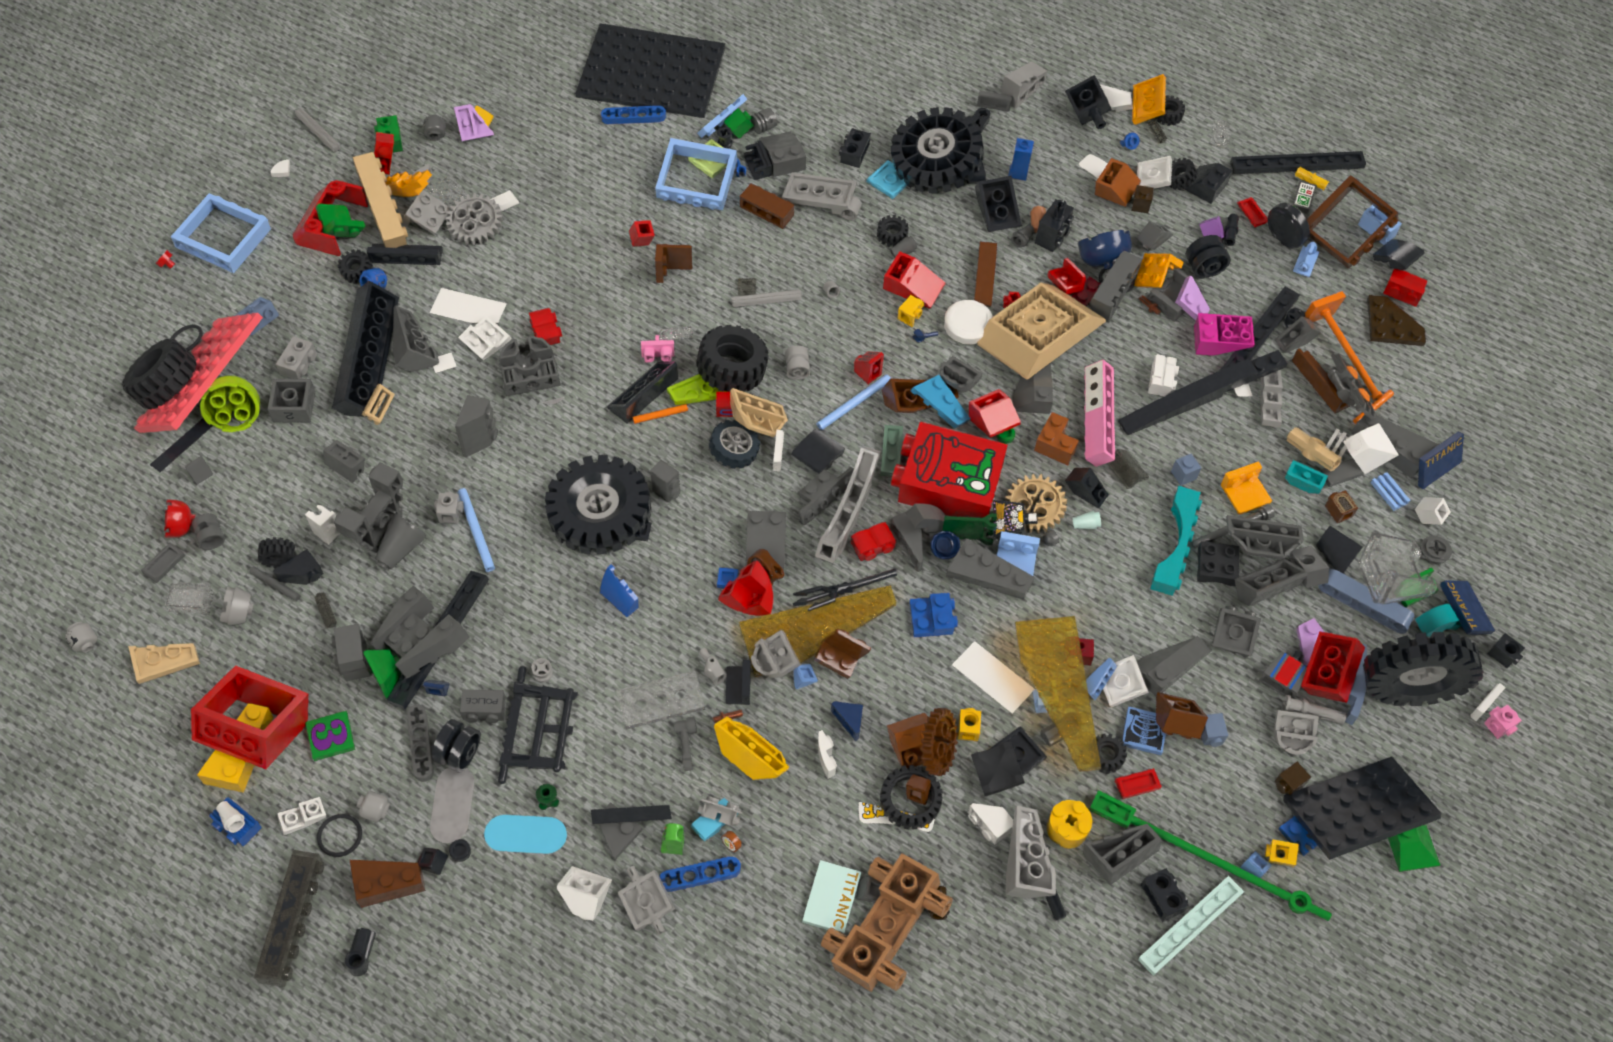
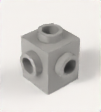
M453 492L439 493L438 500H435L434 510L439 523H459V515L463 513L464 508L459 494Z

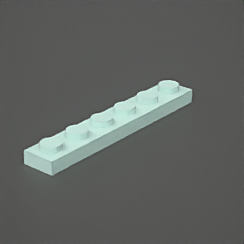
M1228 876L1144 952L1138 960L1154 976L1237 900L1244 891Z

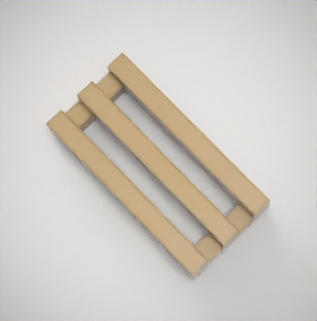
M377 385L362 415L364 417L367 416L370 421L373 420L374 424H380L395 394L383 385ZM387 394L388 396H387V398H386V400H385V402H384V404H383V406H382V408H381V410H380L378 416L376 417L375 415H376V413H377L379 407L381 406L385 395ZM377 400L372 412L370 413L375 401Z

